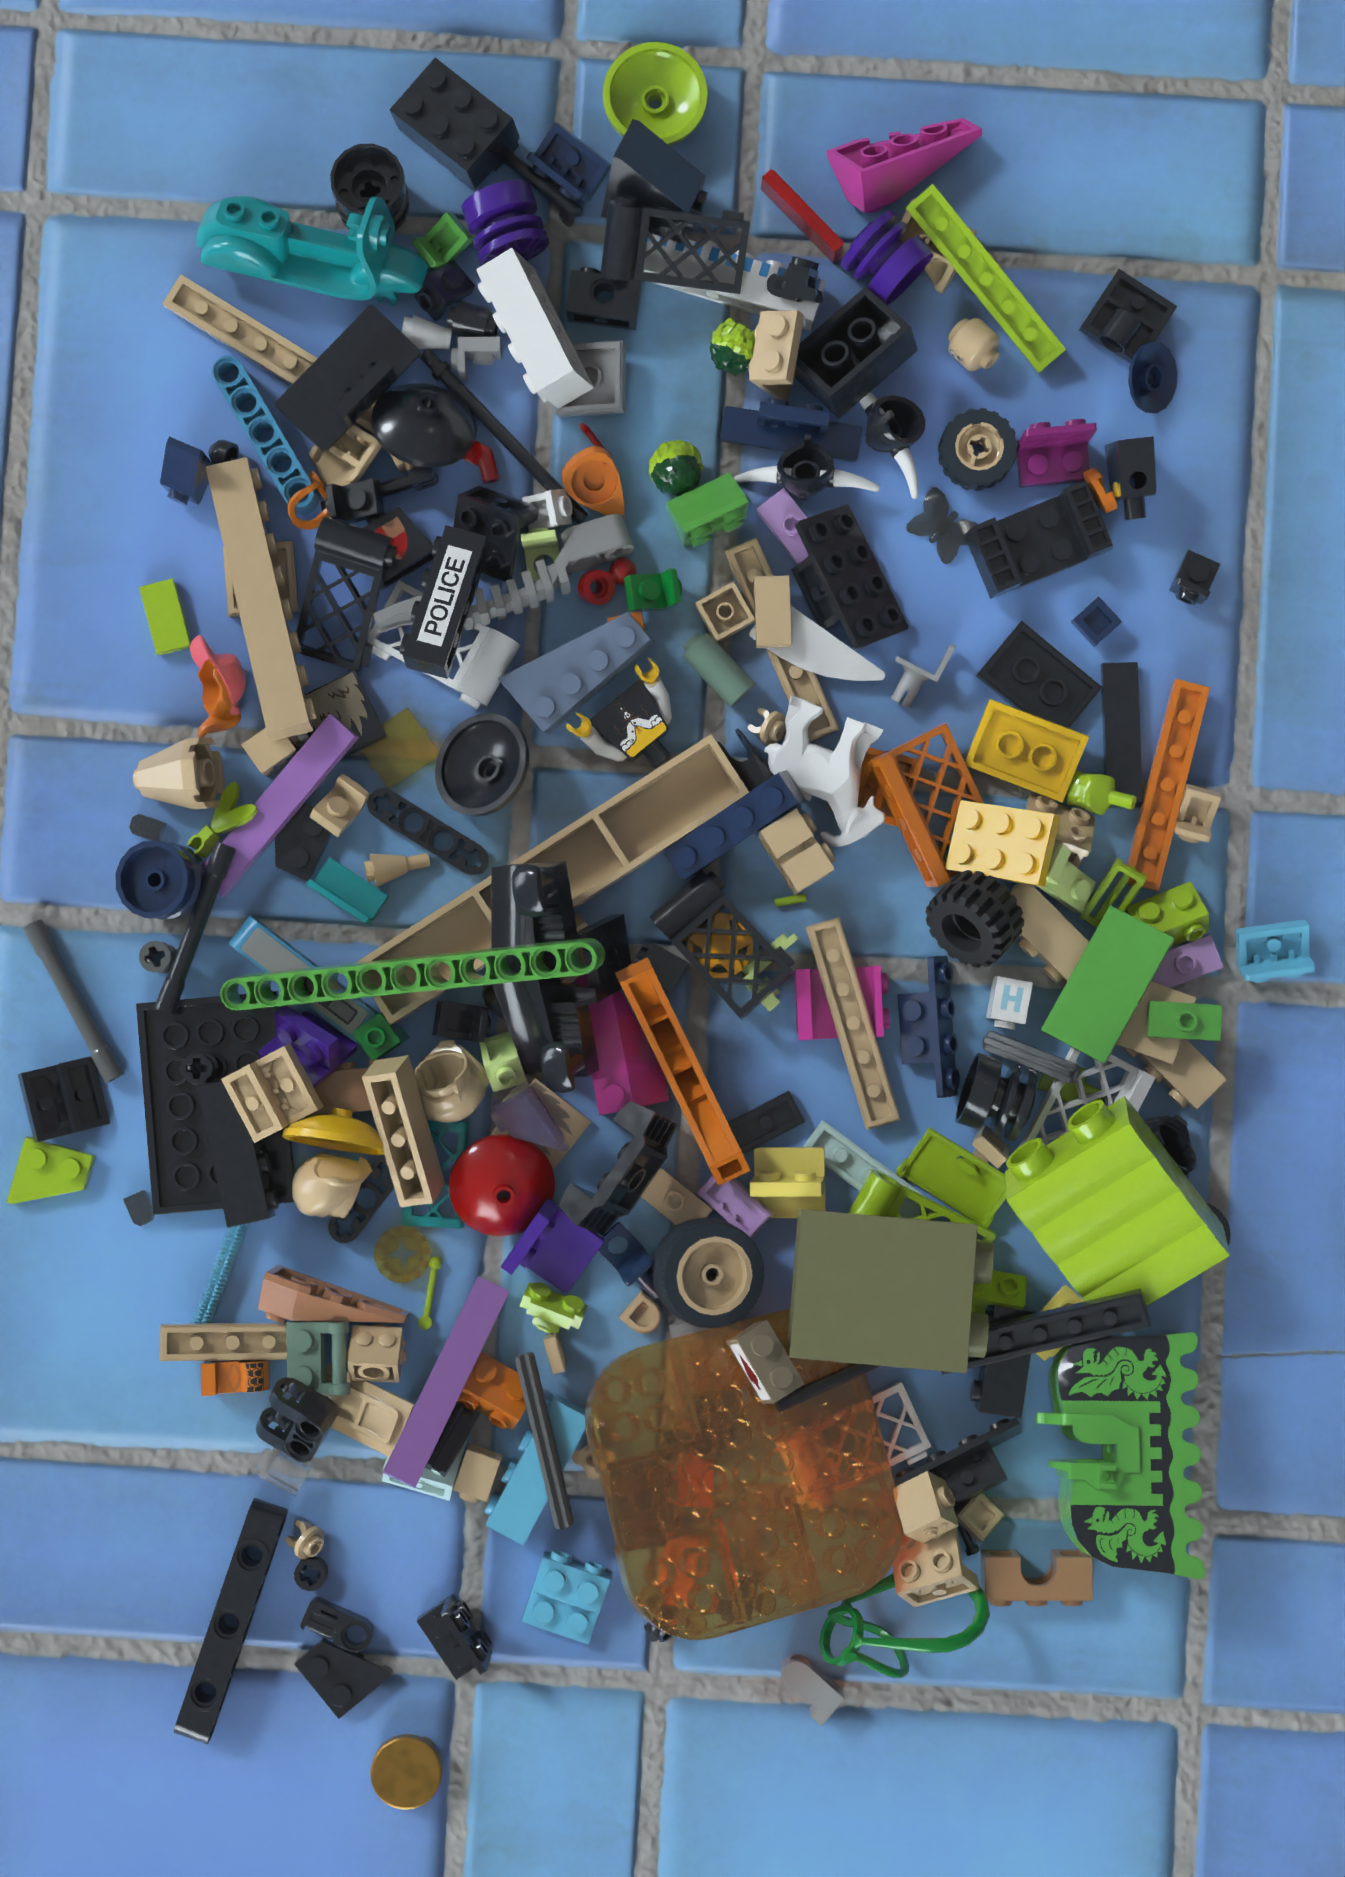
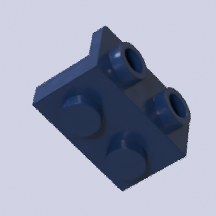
M554 122L536 152L530 151L526 157L534 164L532 170L547 181L552 178L561 185L559 191L573 202H577L578 199L590 201L609 173L612 165L557 122Z

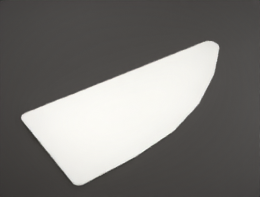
M791 605L792 646L767 648L798 668L825 677L851 681H881L885 678L884 671ZM755 625L749 633L750 637L756 640Z

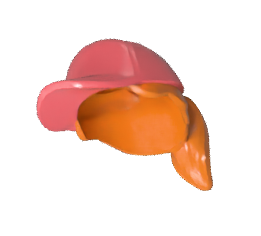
M198 635L190 644V652L200 669L198 671V678L203 685L202 701L209 715L200 725L197 733L198 737H204L209 733L231 729L240 722L241 709L239 700L246 690L247 673L237 656L232 653L215 654L204 638Z

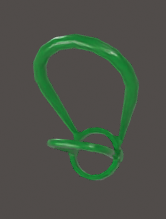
M894 1573L844 1598L840 1606L828 1610V1617L820 1633L819 1646L821 1655L825 1662L838 1667L857 1661L883 1675L892 1678H902L909 1672V1662L905 1651L949 1653L969 1646L984 1632L990 1617L987 1596L980 1586L979 1590L967 1593L974 1602L975 1616L972 1623L958 1634L946 1638H895L883 1627L863 1620L859 1610L851 1605V1603L894 1588L895 1580ZM849 1613L852 1618L844 1616V1614ZM836 1623L852 1627L853 1635L849 1646L842 1650V1655L834 1658L830 1648L831 1634ZM864 1630L881 1638H864ZM860 1646L893 1649L901 1669L892 1668L858 1652Z

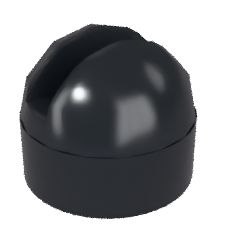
M218 440L210 446L208 451L209 458L213 464L236 460L239 456V447L233 442Z

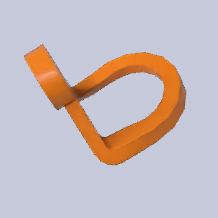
M314 470L308 474L312 483L296 492L288 503V515L292 523L304 530L319 527L324 516L330 518L326 508L316 518L307 521L299 519L295 514L297 503L314 489H318L324 500H326V486Z

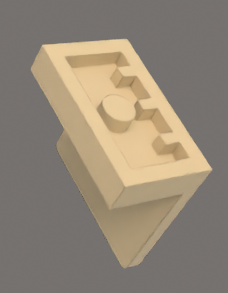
M902 1523L888 1527L896 1594L914 1608L979 1590L977 1575L962 1563L957 1527L925 1543L906 1536Z

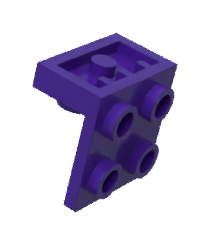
M547 1199L500 1267L511 1275L519 1265L524 1268L527 1267L561 1292L568 1293L603 1244L604 1238L597 1233L576 1226L559 1206Z

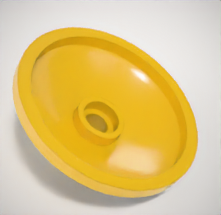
M331 1108L330 1114L307 1116L288 1125L283 1130L282 1137L284 1139L304 1145L349 1153L384 1155L383 1142L380 1140L378 1132L371 1125L352 1118L353 1112L350 1110Z

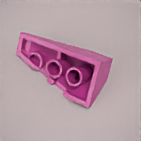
M965 118L922 126L920 134H901L900 131L888 133L889 140L871 144L868 137L854 140L827 150L826 153L847 201L864 213H873L881 210L882 206L897 201L982 136V128Z
M587 974L580 975L575 979V984L588 985ZM619 990L597 1003L589 1004L599 1070L591 1074L599 1115L619 1112L629 1101L640 1106L669 1101L664 1072L621 991Z

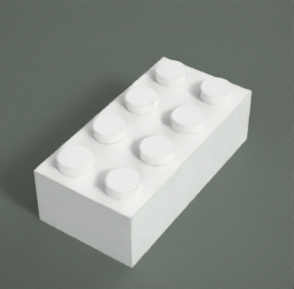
M510 248L476 269L482 281L478 284V288L488 303L492 301L497 311L493 314V318L501 332H507L512 342L508 344L509 351L518 364L522 362L527 372L523 375V378L529 390L533 394L538 393L544 403L549 401L559 409L593 389L594 386L535 268L518 252Z

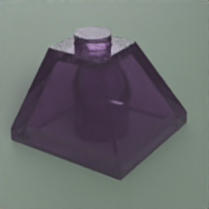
M528 1079L492 1103L495 1112L490 1116L501 1132L508 1130L514 1138L563 1152L570 1148L566 1136Z

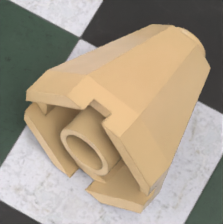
M212 737L188 738L139 761L137 769L133 772V783L143 797L194 810L219 807L221 800H215L216 794L223 793L225 788L222 756L219 751L211 750L209 745L215 744Z

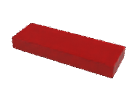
M770 169L762 176L761 190L834 263L842 254L844 241L774 170Z

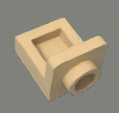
M1186 784L1174 829L1175 833L1182 840L1190 843H1199V840L1207 843L1210 842L1212 836L1210 828L1222 798L1221 793Z

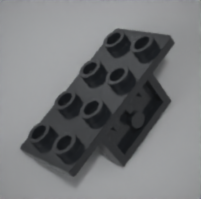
M369 305L275 402V406L325 453L420 357L421 352L373 305Z
M848 504L800 520L795 524V528L809 556L792 568L791 571L819 626L828 630L842 622L856 650L908 629V624Z

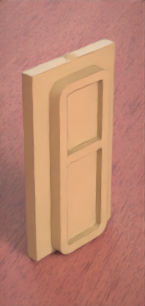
M329 1363L327 1366L326 1381H332V1363ZM347 1371V1382H350V1394L338 1396L321 1394L334 1401L339 1410L331 1428L390 1457L415 1404L369 1381H350L349 1371Z

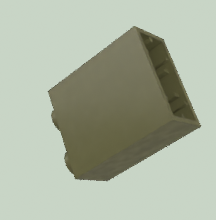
M798 1209L787 1354L789 1358L967 1373L968 1356L984 1358L987 1351L988 1314L971 1311L973 1283L990 1284L994 1261L993 1241L977 1239V1224Z

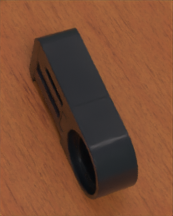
M315 1596L311 1600L300 1624L302 1630L308 1626V1629L331 1640L334 1638L333 1644L350 1652H360L366 1649L374 1633L373 1626L367 1618L319 1596ZM351 1625L362 1626L366 1631V1639L361 1643L350 1641L347 1637L348 1627Z

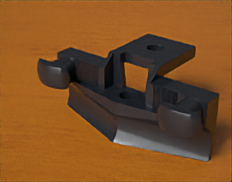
M566 861L494 866L491 868V948L583 938L595 939L604 947L605 960L598 969L587 974L588 985L561 983L560 977L492 984L525 1074L542 1072L545 1084L551 1091L560 1093L571 1092L575 1089L574 1077H588L599 1070L589 1004L597 1003L621 990L622 987L615 973L632 964L624 914H612L577 931ZM581 947L583 948L585 965L590 966L592 962L591 952ZM545 951L543 955L544 964L550 969H555L556 957L553 953ZM510 955L508 959L509 967L512 971L519 973L521 962L518 957Z

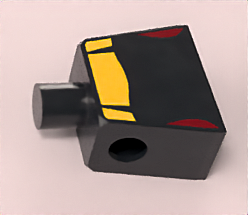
M1154 436L1118 440L1105 445L1110 492H1113L1116 500H1123L1125 520L1146 518L1144 497L1156 495ZM1130 476H1132L1135 480L1134 488H1132L1130 485Z

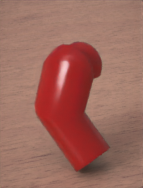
M475 440L472 449L463 459L479 467L483 484L499 481L500 478L492 449Z

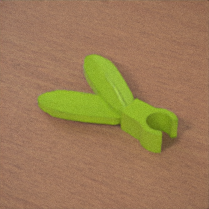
M232 782L224 789L219 799L221 800L220 805L215 809L211 827L206 824L198 834L193 835L189 839L187 845L195 849L194 854L199 857L206 858L210 855L216 841L218 842L222 838L219 834L245 825L257 814L258 808L253 804H244L235 808L240 795L238 783Z

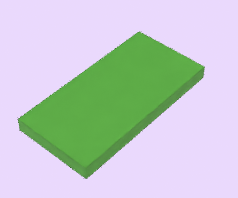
M1110 905L1043 1024L1041 1031L1105 1065L1175 939Z

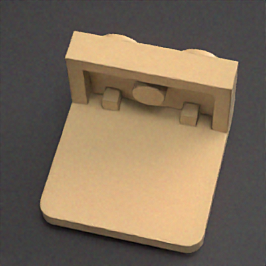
M798 310L760 311L759 323L755 328V346L753 358L749 363V381L774 399L789 400L804 315Z

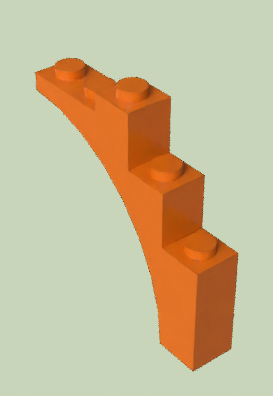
M648 957L616 972L617 979L652 1047L718 1186L751 1171Z

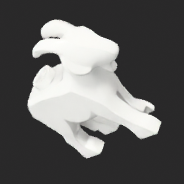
M792 695L785 718L786 735L783 744H769L764 749V752L769 755V770L774 775L787 770L806 800L811 801L813 795L828 801L841 830V835L835 836L825 831L820 833V837L831 846L842 847L866 837L885 820V813L875 807L874 796L868 799L865 807H858L862 763L869 747L881 737L884 729L847 717L840 741L834 751L817 744H811L807 729L811 721L823 713L824 708Z

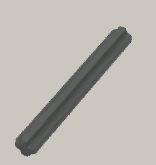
M533 1352L522 1353L516 1356L515 1362L554 1526L556 1529L569 1528L573 1526L574 1519L535 1355Z

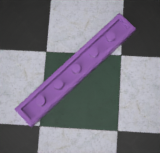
M329 714L255 802L254 805L258 808V812L253 819L245 825L232 830L222 842V844L236 848V852L227 876L222 881L218 895L221 897L228 895L358 740L359 737L335 715ZM209 857V859L204 863L205 868H207V865H208V862H209V860H210V857Z
M479 1276L477 1277L383 1470L384 1474L416 1488L510 1291Z

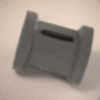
M150 941L141 948L139 961L147 971L167 973L171 969L177 951L175 947L168 945L166 942ZM157 951L165 953V957L160 959V963H154L152 957L157 955Z

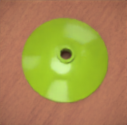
M664 42L642 43L623 52L610 66L603 84V104L606 115L613 128L622 137H624L632 119H635L644 124L669 146L674 145L687 138L698 127L707 106V83L699 64L683 49ZM657 100L662 105L654 109L649 106L650 102Z

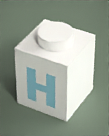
M1000 976L993 977L986 1018L994 1019L995 1027L1015 1030L1016 1024H1026L1033 982Z

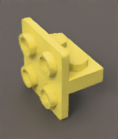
M823 1147L755 1148L754 1177L750 1181V1197H757L774 1212L770 1218H797L798 1209L826 1211L825 1149Z

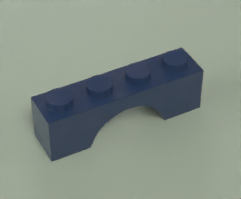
M787 770L778 772L663 852L682 881L708 867L755 832L805 801L806 798Z

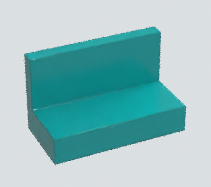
M331 857L328 858L315 880L309 879L306 883L308 887L368 925L372 924L389 898V895Z

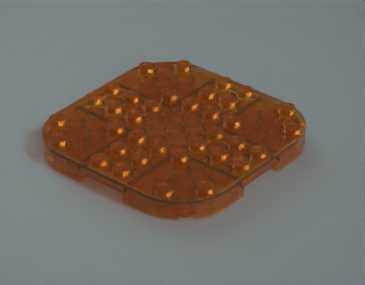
M790 1309L734 1322L725 1327H715L631 1349L622 1353L605 1366L593 1389L589 1392L585 1408L586 1435L595 1472L599 1473L616 1542V1545L613 1547L625 1593L633 1608L646 1622L671 1636L688 1640L712 1639L854 1597L876 1585L890 1570L899 1552L903 1527L896 1506L898 1495L866 1374L782 1412H778L774 1403L762 1404L726 1342L752 1324L768 1320L787 1353ZM790 1358L805 1383L804 1385L852 1364Z

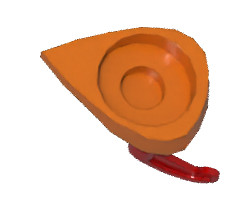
M582 422L579 424L580 429L594 446L587 447L576 453L566 463L562 470L564 488L567 494L579 504L604 515L622 514L625 519L622 484L612 454L604 448L588 425Z

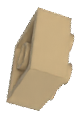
M734 581L695 603L697 611L717 643L755 622V618Z

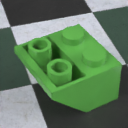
M729 472L666 502V511L683 546L686 547L692 544L695 548L709 542L712 539L711 534L724 529L725 533L742 526L744 524L743 519L747 518L749 502Z

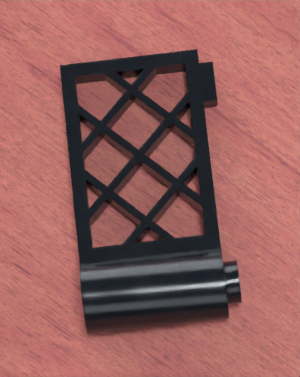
M622 194L617 195L616 200L609 201L601 276L615 280H640L740 294L750 228V220H744V212L723 210L722 216L643 206L637 203V197ZM650 216L666 218L673 230L657 241L649 231ZM673 219L684 221L677 226ZM691 222H698L703 225L708 235L692 246L681 230ZM708 224L720 226H718L715 230H712ZM726 227L742 228L740 242L727 251L716 235ZM677 234L689 250L673 262L661 245ZM647 238H649L653 246L646 251ZM713 239L724 255L710 266H707L696 250ZM657 249L669 266L658 274L643 272L645 258ZM739 250L736 263L731 255ZM692 254L704 270L694 278H686L676 266ZM728 259L736 270L734 284L719 282L711 271ZM671 270H673L674 273H675L677 276L666 275V274H667L668 272H670ZM708 275L712 281L701 279Z
M324 516L315 538V554L296 631L301 646L300 654L357 672L361 670V666H369L373 646L367 644L374 618L373 614L375 613L385 569L387 566L393 567L398 554V547L393 545L394 539L392 537ZM322 561L334 564L342 578L327 585L320 574ZM345 568L353 570V572L348 574ZM358 573L374 577L371 591L360 596L351 580V577ZM345 582L355 600L340 607L330 589ZM318 583L321 589L315 592ZM324 593L334 611L319 619L312 607V603L316 596ZM369 597L368 604L366 606L363 600ZM357 603L365 617L363 624L352 629L342 611ZM337 615L347 633L332 640L322 622ZM310 616L313 622L307 625ZM314 626L317 627L326 643L317 649L303 644L306 631ZM361 630L360 637L358 639L355 633ZM350 637L356 648L354 660L342 657L335 644ZM326 648H329V650L331 651V653L326 652V651H323V650H325Z
M701 870L649 917L742 1020L794 974L790 967L795 962L781 946L774 950L721 892L725 885L713 871L706 875ZM725 907L733 915L732 929H713V917ZM738 922L745 930H737ZM707 923V929L701 928ZM693 934L707 935L705 953H692L683 943ZM712 935H731L730 954L711 953ZM737 936H752L755 939V955L736 954ZM761 947L768 955H760ZM697 959H705L704 967ZM710 959L730 960L728 979L713 978L709 974ZM735 960L754 961L753 980L734 979ZM760 961L776 962L783 970L773 980H759ZM719 984H728L727 993ZM733 985H753L752 999L740 1008L732 999ZM758 986H765L758 992Z

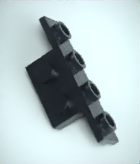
M1008 1418L1001 1419L990 1426L989 1429L991 1431L979 1437L974 1434L962 1439L958 1443V1448L948 1453L943 1450L931 1455L926 1460L927 1464L917 1469L908 1467L901 1470L895 1475L896 1479L890 1482L892 1488L929 1471L946 1481L947 1487H949L955 1498L954 1508L1007 1481V1476L992 1448L1023 1433L1018 1419L1015 1418L1011 1421Z

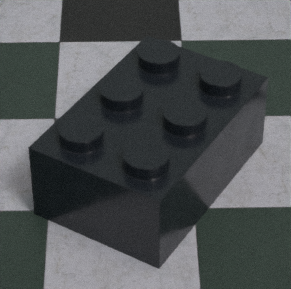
M436 57L389 109L401 132L474 190L520 139L515 122L510 115Z
M865 287L799 344L794 377L839 419L918 351L912 328L872 291Z

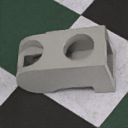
M792 1654L783 1660L780 1669L783 1685L791 1692L800 1693L812 1704L809 1708L810 1716L822 1726L845 1700L843 1690L806 1657L800 1654Z

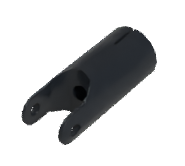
M736 729V734L747 751L748 758L746 761L735 760L719 741L717 743L750 792L774 775L744 733Z

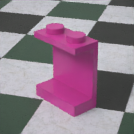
M881 966L855 967L875 1037H884V1029L890 1028L889 1009L883 1008L882 994H888L887 973H881ZM795 969L797 1040L838 1038L818 969Z

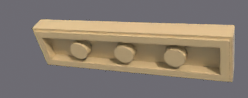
M286 1322L161 1324L160 1361L287 1360Z

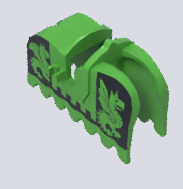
M1195 1332L1153 1336H1107L1064 1346L1051 1362L1048 1371V1389L1052 1412L1035 1413V1424L1060 1425L1062 1433L1068 1439L1087 1444H1102V1459L1048 1460V1467L1055 1468L1056 1475L1060 1476L1059 1518L1065 1534L1080 1551L1109 1566L1162 1572L1201 1580L1205 1576L1203 1562L1198 1557L1191 1556L1186 1552V1545L1189 1542L1199 1540L1203 1535L1202 1524L1197 1519L1189 1518L1185 1514V1507L1188 1504L1199 1501L1202 1496V1489L1197 1482L1187 1480L1183 1474L1186 1467L1197 1464L1201 1457L1200 1449L1195 1444L1186 1442L1182 1436L1185 1429L1195 1427L1200 1419L1198 1410L1195 1407L1185 1405L1181 1400L1182 1394L1186 1391L1194 1390L1199 1381L1198 1375L1194 1370L1185 1368L1180 1363L1183 1355L1192 1353L1197 1348L1198 1337Z

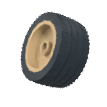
M696 1218L678 1224L677 1227L672 1228L662 1238L653 1256L652 1281L659 1299L673 1315L697 1327L720 1328L739 1321L757 1303V1299L760 1297L763 1289L764 1264L755 1243L744 1231L719 1219Z

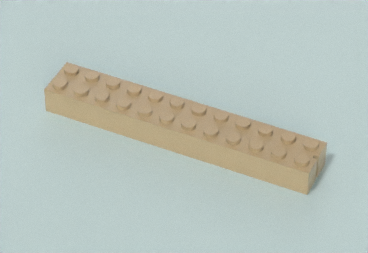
M710 734L509 864L566 861L573 908L576 909L663 853L664 850L745 796L749 791L712 734ZM491 876L357 962L491 948ZM475 959L474 970L477 973L486 967L480 959ZM441 962L439 966L440 974L443 978L449 980L451 977L450 967L446 963ZM407 966L405 969L406 978L410 982L415 983L416 972L412 967ZM373 970L371 979L375 985L380 987L382 984L381 974ZM450 989L375 996L373 999L388 1023L396 1025Z

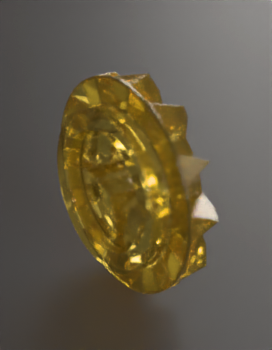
M397 1226L387 1230L380 1236L375 1245L374 1260L378 1270L384 1277L394 1282L406 1283L417 1279L425 1272L430 1262L431 1249L426 1236L414 1227ZM400 1239H402L406 1250L417 1251V1253L407 1258L406 1269H404L400 1258L388 1257V1254L399 1250Z

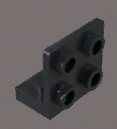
M477 486L458 495L453 527L487 536L489 553L482 573L506 582V580L512 579L520 530L537 521L539 507L488 488Z
M451 1594L419 1616L417 1623L456 1680L473 1668H476L478 1673L482 1675L488 1670L493 1644L487 1633L483 1629L478 1631L470 1620L473 1618V1614L465 1601L462 1599L458 1601L454 1594Z

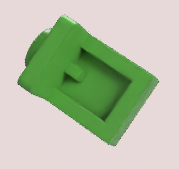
M446 212L424 237H415L411 243L418 251L416 254L420 255L428 263L429 268H439L452 260L455 261L474 240V237L452 212Z

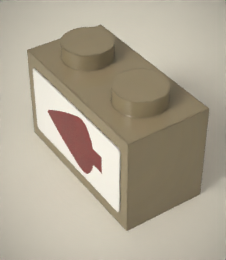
M768 1320L756 1322L726 1341L762 1404L776 1403L805 1384Z

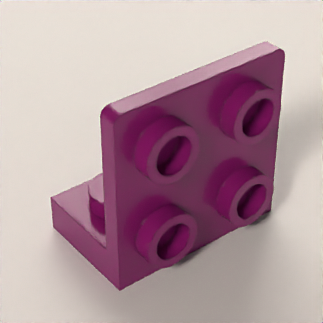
M1073 419L1066 421L1065 426L1051 427L1049 422H1039L1031 424L1029 426L1030 429L1024 431L1018 441V448L1016 450L1019 488L1085 481L1083 472L1090 469L1088 442L1097 431L1096 423L1086 424L1085 419Z

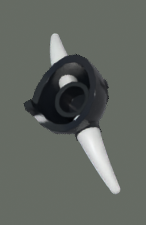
M870 392L859 401L868 417L865 441L872 449L892 455L906 477L911 497L917 499L919 496L918 478L910 446L917 442L925 431L926 420L923 412L914 402L905 397L891 395L877 399Z
M805 435L804 442L788 449L780 457L777 466L750 470L734 477L737 483L772 482L782 484L800 500H808L822 492L826 487H853L874 492L880 490L879 485L868 479L835 469L833 459L829 453L812 442V435Z

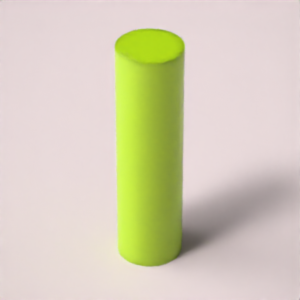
M805 893L774 899L775 907L807 902Z

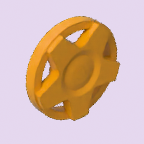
M717 913L713 917V929H731L729 920H733V915ZM738 922V925L742 928V930H745V928ZM693 934L688 939V950L694 953L693 944L702 949V953H705L707 935ZM712 935L711 953L730 954L731 935ZM737 936L736 954H738L739 950L748 946L746 955H752V936ZM698 959L700 964L704 967L705 959ZM710 959V970L720 964L728 972L716 973L709 971V974L713 978H728L730 960ZM735 960L734 975L742 971L749 961L743 960L741 963L740 960Z

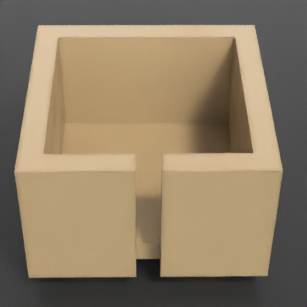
M797 808L761 830L758 838L794 895L829 875L834 870L832 863L836 861L828 845L825 842L819 845L813 834L817 831V828L806 812L801 815Z

